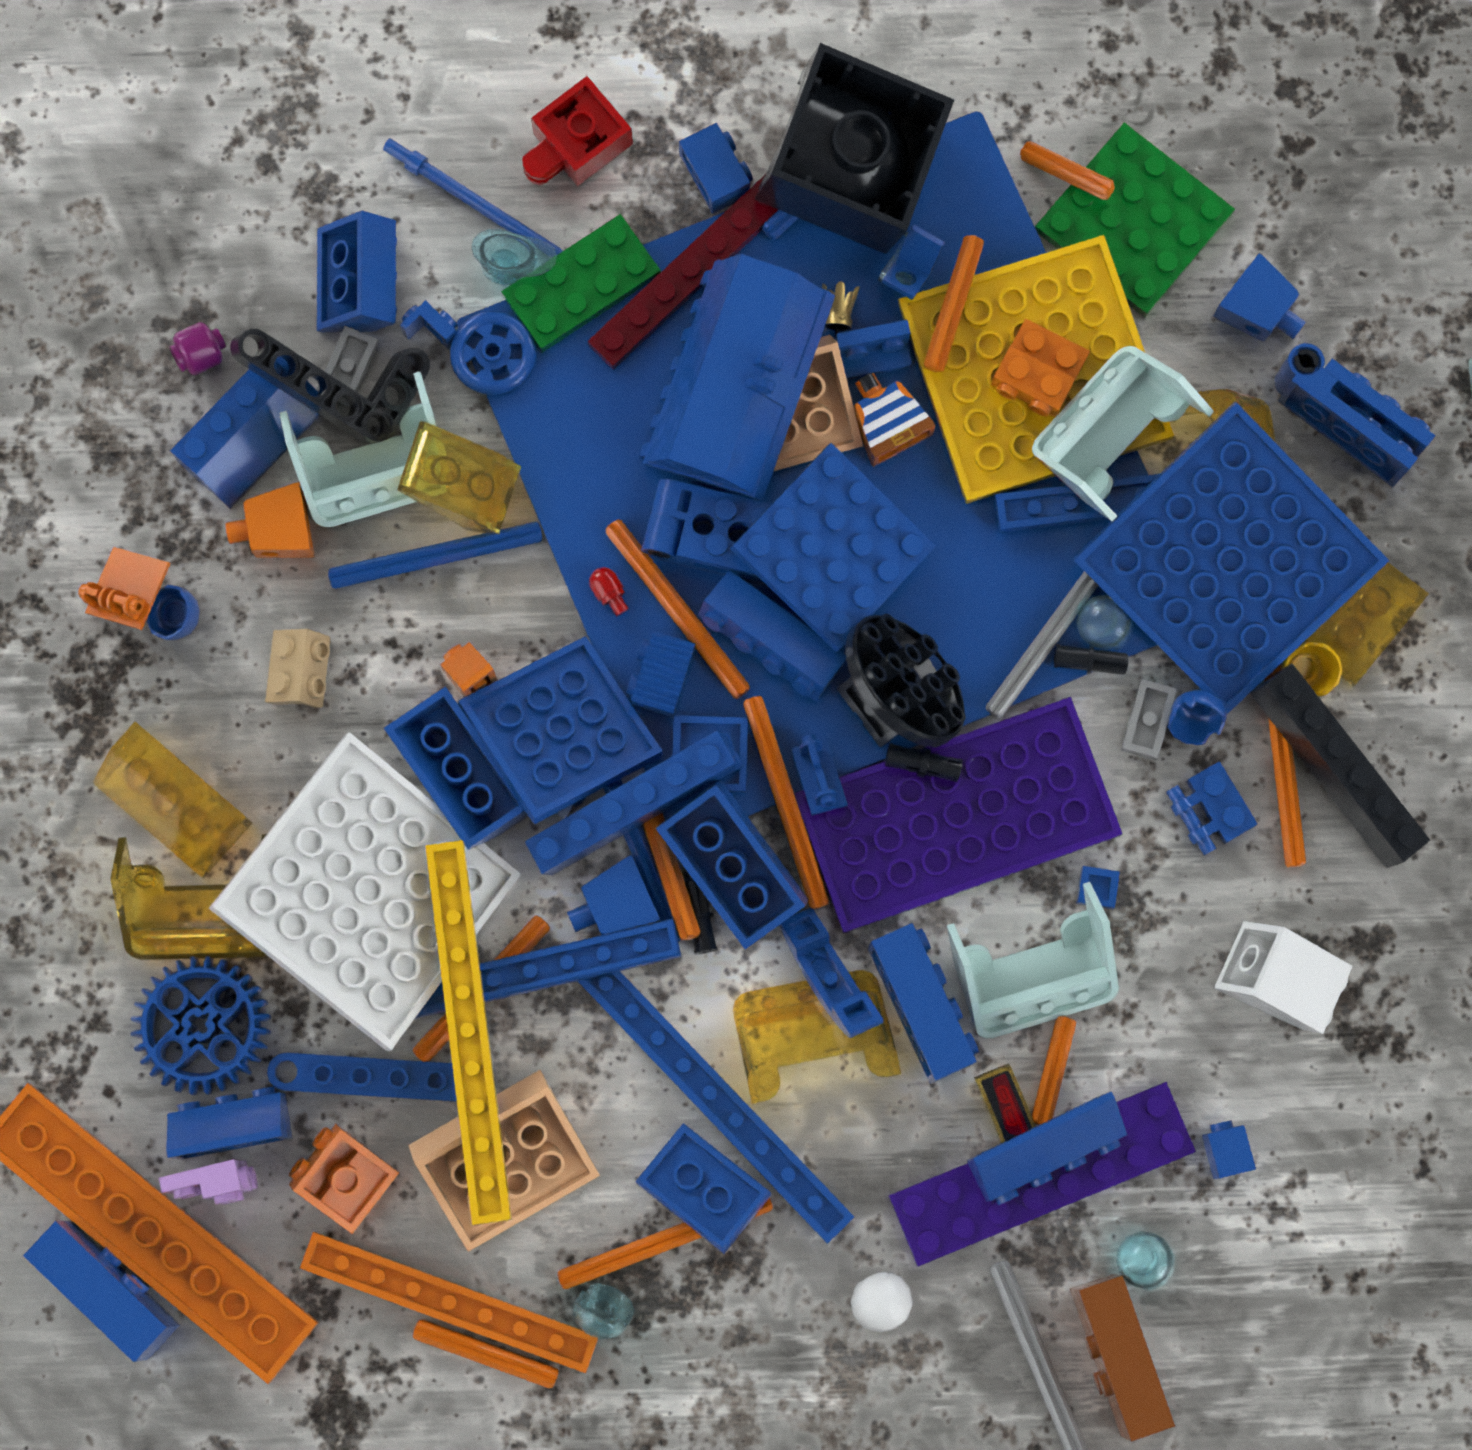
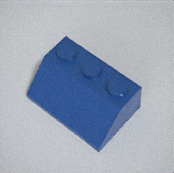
M361 210L317 228L318 332H342L344 326L359 332H374L396 324V220Z
M274 1087L253 1090L252 1098L238 1100L237 1094L216 1097L215 1105L201 1107L200 1101L177 1105L178 1112L167 1114V1158L183 1160L293 1139L286 1094L281 1092L275 1093Z

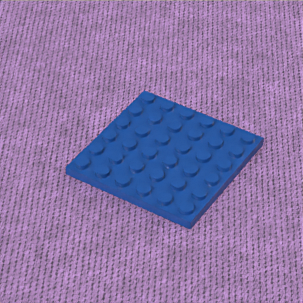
M1237 402L1231 404L1117 515L1113 522L1111 521L1073 557V560L1201 690L1219 697L1227 709V714L1390 561Z

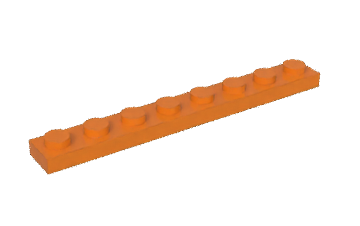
M317 1232L312 1233L300 1265V1269L583 1373H586L599 1339V1336Z

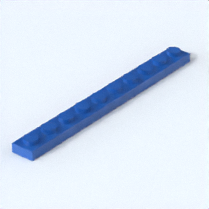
M620 971L577 981L827 1244L854 1218L849 1210Z

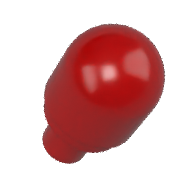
M600 567L594 570L589 578V586L597 600L603 606L609 604L616 617L628 611L629 608L621 597L625 593L623 590L624 586L616 573L607 567Z

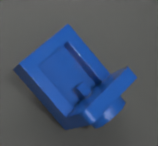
M426 300L419 307L417 305L412 306L403 315V322L400 324L402 333L408 340L424 326L448 350H450L453 337L457 333L455 328L458 326L446 311L442 310L438 313Z

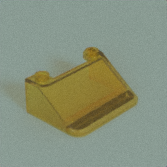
M865 970L849 972L861 992L866 991L882 1016L883 1023L852 1038L846 1036L832 1020L807 980L745 992L735 1000L733 1016L751 1106L758 1105L759 1102L768 1101L777 1094L780 1088L778 1067L863 1051L866 1065L874 1075L890 1077V1079L901 1075L898 1055L880 985L872 973Z

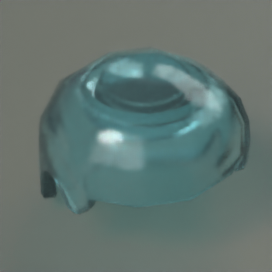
M1099 595L1089 599L1081 607L1076 622L1080 637L1085 643L1094 646V649L1097 650L1121 649L1133 637L1135 622L1109 595Z
M1139 1231L1127 1236L1117 1249L1116 1265L1119 1273L1123 1275L1124 1280L1128 1284L1146 1291L1157 1289L1167 1284L1175 1272L1176 1256L1169 1243L1158 1234Z
M593 1283L586 1292L581 1291L573 1304L572 1311L578 1326L586 1334L601 1340L621 1335L635 1313L632 1301L623 1292L602 1283Z

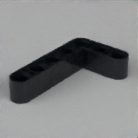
M248 329L240 332L233 337L230 344V352L237 362L365 443L387 440L394 432L418 391L414 374L411 375L404 369L403 362L405 357L408 355L414 359L416 363L414 373L420 371L423 381L430 369V359L423 350L408 348L396 352L391 357L366 399L264 331ZM246 337L253 338L258 345V351L254 357L248 355L243 349V342ZM278 357L284 358L289 365V371L285 377L280 376L274 368L275 360ZM309 377L317 380L320 390L315 397L311 396L305 387ZM389 386L393 387L398 393V400L395 405H391L385 398V392ZM340 397L345 398L350 405V411L346 417L342 416L336 408L337 400ZM371 416L376 418L380 424V431L376 436L371 435L367 429V422Z

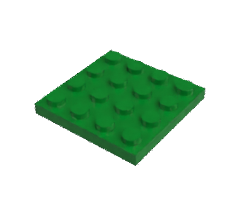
M1124 122L1086 166V168L1113 180L1115 189L1109 199L1102 200L1076 186L1070 185L1035 225V229L1041 237L1057 249L1104 235L1128 305L1145 318L1232 216L1235 208Z

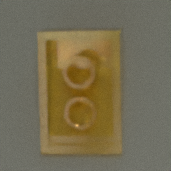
M420 421L397 490L468 531L499 534L521 466L496 451L427 422Z
M1388 562L1304 642H1319L1330 646L1340 657L1343 669L1341 677L1355 686L1412 617L1429 593Z

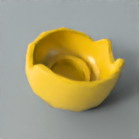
M1303 642L1283 661L1281 669L1293 663L1318 696H1325L1339 684L1343 671L1340 657L1330 646L1319 642Z

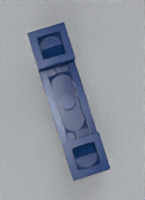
M808 908L799 912L779 925L800 970L814 994L846 1036L852 1038L883 1023L882 1016L866 991L861 992L833 949L830 944L829 933L814 909Z

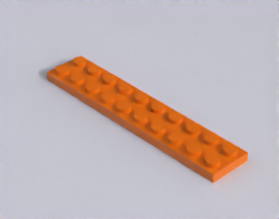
M27 1083L1 1114L0 1161L101 1246L107 1247L125 1266L267 1384L273 1381L319 1324L316 1319L32 1084Z

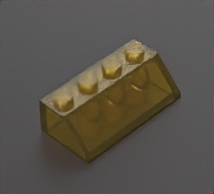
M134 722L110 748L93 781L95 786L203 879L252 825V822L137 722Z

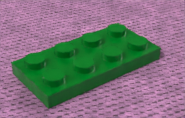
M619 214L502 290L501 293L543 353L650 283L661 273V270L623 216Z

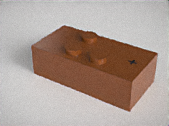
M1111 1274L1070 1288L1086 1335L1084 1339L1091 1359H1094L1098 1370L1092 1373L1099 1394H1104L1109 1401L1120 1436L1132 1442L1175 1427L1123 1275Z

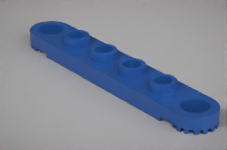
M281 1053L270 1061L267 1069L270 1083L275 1088L283 1091L457 1102L452 1063ZM285 1061H291L297 1067V1075L289 1083L281 1082L277 1076L278 1066Z

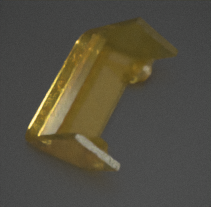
M262 834L261 841L267 834ZM126 837L118 838L110 880L124 948L130 956L140 960L190 959L193 956L198 959H205L206 956L212 958L266 956L264 952L209 909L226 885L166 886L164 876L159 869L150 865H132Z

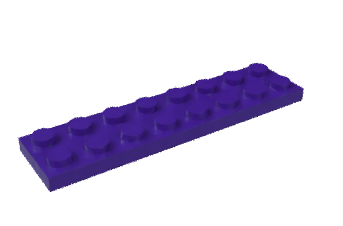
M1167 1082L1117 1102L1127 1133L1126 1136L1118 1139L1121 1144L1120 1147L1103 1155H1100L1098 1149L1086 1154L1084 1157L1087 1163L1066 1172L1064 1166L1051 1171L1053 1179L1038 1187L1032 1188L1029 1182L1016 1188L1019 1196L998 1205L996 1199L986 1202L968 1163L888 1195L917 1267L1195 1153L1196 1150Z

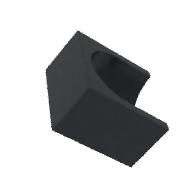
M820 43L801 72L797 83L800 85L791 116L754 200L887 254L908 230L954 99Z

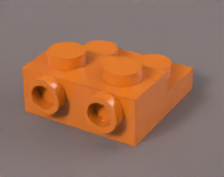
M1025 318L1013 343L997 369L991 385L997 387V393L1007 399L1015 400L1018 398L1028 403V407L1041 416L1047 417L1050 414L1056 417L1090 351Z
M335 1123L331 1130L325 1127L315 1137L312 1145L316 1149L307 1160L303 1157L300 1158L291 1168L289 1177L292 1180L289 1186L295 1193L353 1234L399 1172Z

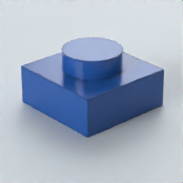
M1082 866L1076 904L1086 905L1083 884L1090 882L1102 907L1113 910L1116 904L1120 871Z

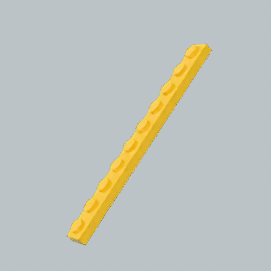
M463 840L426 845L472 1225L512 1220L465 844Z

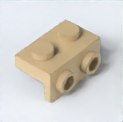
M310 629L273 630L265 702L273 705L304 704L314 708L323 707L327 665L330 655L329 636Z

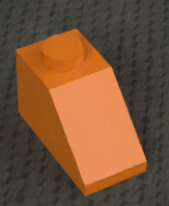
M470 642L463 647L461 644H458L451 648L443 656L445 661L440 664L443 672L463 697L498 681L494 669Z

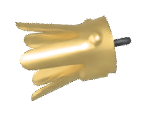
M842 281L836 284L835 299L824 327L829 330H835V338L839 331L852 329L851 313L860 286H856L854 291L849 292L845 298V284ZM822 283V288L827 290V286Z

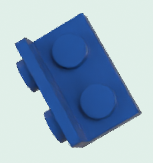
M908 319L837 333L835 340L838 342L847 380L864 377L870 373L879 374L911 367L912 358L908 345L911 333Z

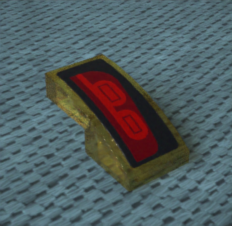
M1009 1063L974 1077L1000 1144L1036 1127Z

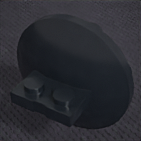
M889 614L868 616L850 630L846 639L845 654L851 677L841 684L837 690L852 711L857 713L863 722V726L880 748L897 735L916 744L928 747L942 746L958 735L966 719L963 696L958 685L960 676L958 671L952 665L947 664L940 655L938 646L931 636L927 634L921 635L912 627L894 619ZM932 655H935L943 664L937 671L929 659Z

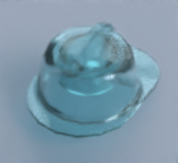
M489 229L479 233L473 239L471 247L474 257L481 265L483 274L490 281L500 285H512L522 277L542 275L552 269L557 259L555 249L547 242L501 229Z

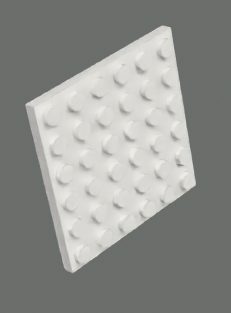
M348 732L211 904L209 909L383 1049L390 1051L442 982L425 846L460 841L461 839L435 802ZM484 843L470 850L465 846L476 934L521 875V873Z

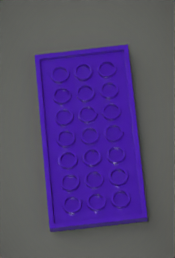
M1071 697L956 736L942 746L925 747L931 749V753L963 759L957 783L927 775L924 778L917 777V773L885 767V762L839 777L847 806L812 816L804 790L794 793L809 841L843 934L1123 835Z

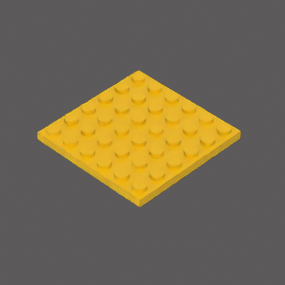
M1104 235L974 275L943 372L936 373L926 369L924 361L949 283L919 292L913 300L908 297L898 299L903 320L908 319L911 333L910 341L966 504L1055 476L1032 453L1034 441L1055 417L1050 414L1047 417L1041 416L1033 412L1028 407V403L1018 398L1015 400L1007 399L997 393V387L991 385L997 369L1013 343L1025 318L1090 351L1059 413L1118 350L1126 346H1134L1145 353ZM1154 418L1121 455L1172 440L1174 433L1170 422H1162Z

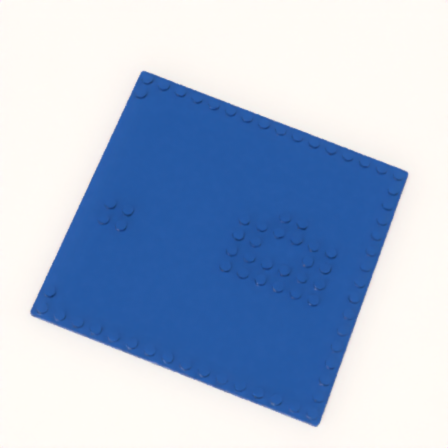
M975 111L946 123L908 230L887 254L798 218L776 240L769 239L761 230L736 255L744 254L796 272L819 288H822V283L825 284L827 290H832L834 294L836 284L842 281L845 284V298L849 292L854 291L856 286H860L851 313L852 329L847 330L852 331L903 320L898 299L906 296L883 284L882 280L898 258L912 225H916L944 241L934 268L919 292L950 282L963 238L967 235H975L984 240V246L974 275L1046 253L983 114ZM723 213L643 244V246L662 272ZM899 272L895 275L896 279L904 285H913L915 283L914 278L908 273ZM647 285L543 353L536 345L535 365L526 381L508 393L486 395L590 643L630 703L632 696L627 695L626 692L632 673L638 675L640 673L643 661L637 660L643 639L650 640L652 632L655 631L681 640L690 641L610 540L605 529L612 522L620 519L642 546L658 482L661 479L680 481L750 498L643 465L644 458L639 457L643 443L651 441L654 429L649 428L650 422L654 414L661 413L665 401L659 399L663 387L672 382L675 372L670 371V366L673 358L682 354L685 344L680 342L683 330L692 326L695 315L691 314L690 310L694 300L702 298L705 286H702L614 370L588 346V340ZM504 300L459 318L457 327L459 328L466 320L483 312L498 311L510 314L516 318L517 316ZM494 326L491 335H499L506 338L508 329ZM824 328L821 337L831 335L835 339V330ZM475 332L466 344L475 349L477 343L483 337ZM909 338L908 345L912 358L911 367L875 375L882 388L897 381L902 383L935 424L933 435L875 467L870 463L864 444L862 447L841 453L936 545L873 615L889 614L894 619L912 627L921 635L927 634L935 640L940 655L947 664L952 665L959 673L960 680L958 685L963 696L966 716L963 724L964 727L992 715L986 710L987 703L1083 574L1084 570L1073 560V557L1111 520L999 533L995 495L966 504ZM511 345L510 359H521V345ZM490 347L486 351V354L490 357H494L499 353L497 347ZM476 358L471 360L476 373L480 372L483 368L478 364ZM507 367L492 371L494 381L509 376ZM862 377L847 380L853 407L857 402L864 399L855 385ZM1138 451L1119 456L1106 470L1113 480L1148 475ZM812 461L774 471L763 502L772 504ZM1054 476L1003 493L1065 486V484ZM700 524L694 528V531L700 535L709 534L713 530L707 524ZM734 533L729 538L735 543L743 533ZM651 557L750 686L749 691L738 699L733 698L695 649L675 715L747 717L743 705L744 701L755 696H761L764 700L794 793L804 789L791 748L800 746L802 744L801 738L806 735L814 734L816 739L819 740L827 738L839 777L885 760L890 743L907 748L919 746V744L911 742L900 735H897L880 748L863 726V722L857 713L852 711L837 690L841 684L851 677L847 660L817 701L800 695L795 691L790 682L780 675H774L767 671L761 661L750 653L746 654L738 650L731 639L721 632L709 629L704 624L702 618L698 616L704 600L723 576L659 561L658 558ZM607 567L612 569L624 586L623 590L625 593L621 597L629 610L616 617L609 604L603 606L597 600L589 586L590 575L597 568ZM747 582L807 625L769 587ZM1100 586L1097 587L1056 643L1088 649L1090 645H1094L1095 650L1126 653L1128 658L1158 646ZM845 645L840 649V650H841L842 652H844V653H845ZM1055 645L1010 707L1088 674H1086V670L1054 668ZM935 655L929 658L936 671L943 666ZM634 707L663 750L661 758L643 767L646 772L673 756L674 719ZM749 720L747 732L746 793L730 792L748 817L776 805ZM699 791L664 811L665 820L704 791Z

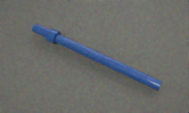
M391 138L386 141L383 151L404 163V168L415 176L421 174L550 259L564 251L428 163V158L418 151L411 152Z

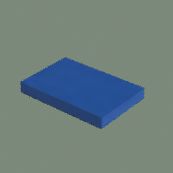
M684 1123L635 1181L639 1187L723 1254H725L772 1195L768 1189Z

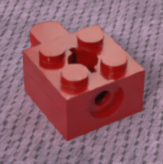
M586 76L531 118L533 134L540 143L524 154L522 158L524 174L533 184L543 185L564 170L578 187L633 145L632 128L590 78Z

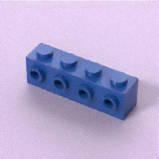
M731 570L727 571L706 597L698 613V616L702 618L704 624L709 629L724 634L732 640L738 650L746 654L750 653L762 662L767 671L774 675H780L790 682L795 691L800 695L810 697L815 701L820 698L846 661V654L841 650L835 652L815 631Z

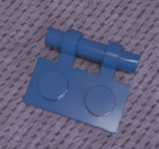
M1220 761L1186 781L1193 794L1185 797L1179 785L1166 792L1173 804L1170 806L1175 816L1180 815L1190 832L1187 836L1193 845L1197 843L1204 856L1217 849L1209 837L1215 832L1218 833L1222 842L1226 844L1258 825ZM1197 804L1201 805L1210 820L1204 826L1192 808Z

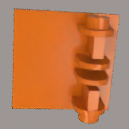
M113 547L98 583L88 582L82 584L78 590L79 597L82 598L84 603L88 604L85 613L142 630L171 563Z

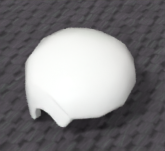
M878 1272L860 1281L855 1287L851 1299L853 1315L864 1328L876 1332H886L900 1326L907 1320L913 1305L910 1287L900 1276L887 1272Z

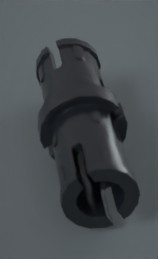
M890 743L886 754L885 767L917 773V777L924 778L927 775L957 783L963 759L931 753V749L924 747L922 750Z

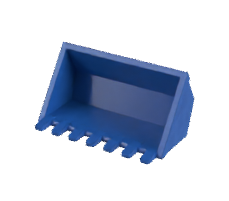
M739 254L714 261L712 269L705 271L700 282V285L705 286L702 298L696 299L693 302L690 313L695 315L692 326L683 330L680 342L685 344L682 354L673 358L670 366V371L675 372L672 382L669 385H665L662 389L659 399L665 402L661 413L654 414L649 428L654 429L651 441L643 443L639 457L644 458L643 465L763 501L835 295L828 290L817 287L796 272L744 254Z

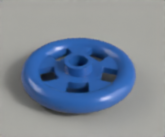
M483 312L466 320L456 331L457 333L454 335L450 347L451 365L458 379L471 390L486 395L505 394L518 388L531 374L536 361V344L530 332L518 318L504 312ZM501 326L508 329L506 338L499 335H491L493 327ZM476 332L483 338L477 343L476 348L473 349L466 343L471 335ZM511 345H521V359H510ZM490 347H497L499 349L498 355L494 357L488 356L486 351ZM473 358H476L478 364L483 368L476 375L467 366V363ZM507 367L509 376L494 381L492 371Z

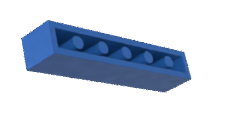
M717 730L524 842L541 874L555 875L744 765L727 734Z

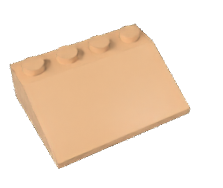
M831 335L820 338L774 471L812 461L830 443L840 452L863 446L838 342Z
M541 1070L496 1094L512 1220L472 1225L459 1116L408 1145L414 1164L468 1252L600 1176Z

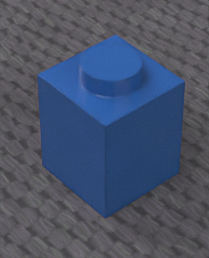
M1232 1120L1210 1125L1212 1133L1202 1135L1213 1179L1256 1170L1244 1125L1234 1127Z

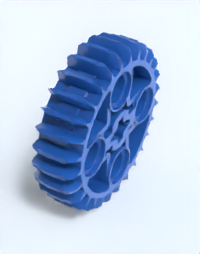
M193 956L190 957V967L188 968L184 962L177 960V972L175 973L168 967H163L162 970L166 977L163 981L152 976L150 980L156 987L153 991L145 988L141 989V992L148 998L147 1002H135L134 1006L143 1010L142 1016L131 1017V1021L141 1024V1029L132 1031L130 1034L133 1037L142 1038L143 1042L136 1045L134 1050L136 1052H147V1055L140 1060L141 1065L145 1066L154 1063L155 1066L149 1072L151 1077H157L162 1072L164 1073L161 1080L163 1086H168L173 1080H176L174 1090L181 1093L186 1084H189L190 1095H197L199 1085H202L204 1093L211 1095L213 1084L216 1083L219 1090L224 1092L227 1090L226 1079L229 1078L230 1081L238 1085L241 1082L237 1073L242 1071L251 1075L252 1071L247 1063L249 1061L257 1063L262 1061L255 1054L256 1048H268V1045L259 1041L261 1035L271 1034V1030L261 1027L262 1022L271 1019V1015L260 1013V1009L268 1005V1001L266 999H255V996L262 991L260 986L247 987L253 979L251 975L246 974L241 979L238 978L241 967L234 965L227 972L228 962L221 959L215 968L214 960L210 956H206L203 966H200L198 958ZM199 978L218 980L201 998L183 984L186 981ZM226 989H234L237 995L235 1004L230 1008H222L219 1000L220 995ZM181 990L183 993V1003L177 1009L171 1010L167 1005V997L172 991ZM194 1004H196V1005H198V1006H200V1007H202V1008H205V1009L203 1010V1009H201V1008H199V1007L194 1008ZM246 1008L248 1033L244 1043L228 1026ZM159 1009L174 1026L157 1042L154 1024L156 1013ZM196 1019H208L205 1023L208 1030L205 1033L195 1032L198 1028L195 1023ZM231 1041L236 1046V1055L232 1060L223 1062L219 1056L220 1047L224 1043ZM178 1042L183 1049L182 1057L179 1061L170 1063L166 1057V1051L171 1044ZM198 1042H201V1043H204V1044H205V1043H209V1046L207 1047V1046H205V1045L197 1044V1043H198ZM201 1053L219 1067L218 1070L208 1073L183 1071Z

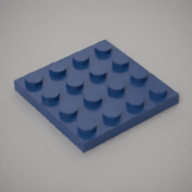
M830 443L731 546L730 550L837 652L846 644L847 635L850 630L862 619L872 616L936 545L852 462Z
M586 636L458 701V705L474 726L498 770L534 825L662 757L663 750Z

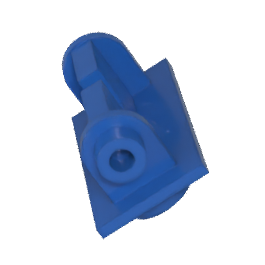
M814 734L802 737V744L791 748L812 816L847 806L848 804L827 738L819 740L816 739Z

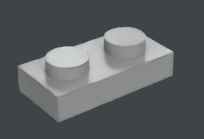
M344 326L325 372L358 393L379 346V340ZM340 397L337 402L350 407L349 402L345 398Z
M1145 679L1139 681L1121 751L1152 760L1158 759L1177 688Z

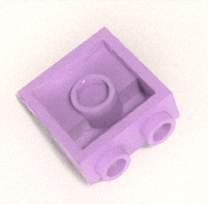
M237 1159L159 1178L161 1192L173 1194L174 1199H187L202 1195L203 1199H214L215 1205L244 1200L243 1193L258 1188L254 1167H248L247 1161Z

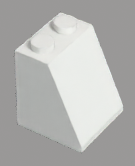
M1243 921L1214 988L1301 1030L1323 1034L1326 1026L1332 1020L1333 1010L1338 998L1347 986L1352 965L1285 927Z

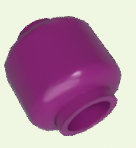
M198 322L175 333L173 345L169 346L170 352L180 371L184 372L187 370L194 376L219 365L223 360L221 350L226 348L217 328L210 330L203 322Z

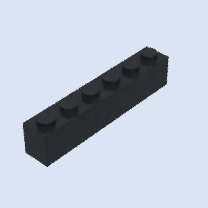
M1293 663L1277 671L1250 693L1386 868L1404 863L1430 841L1429 837Z

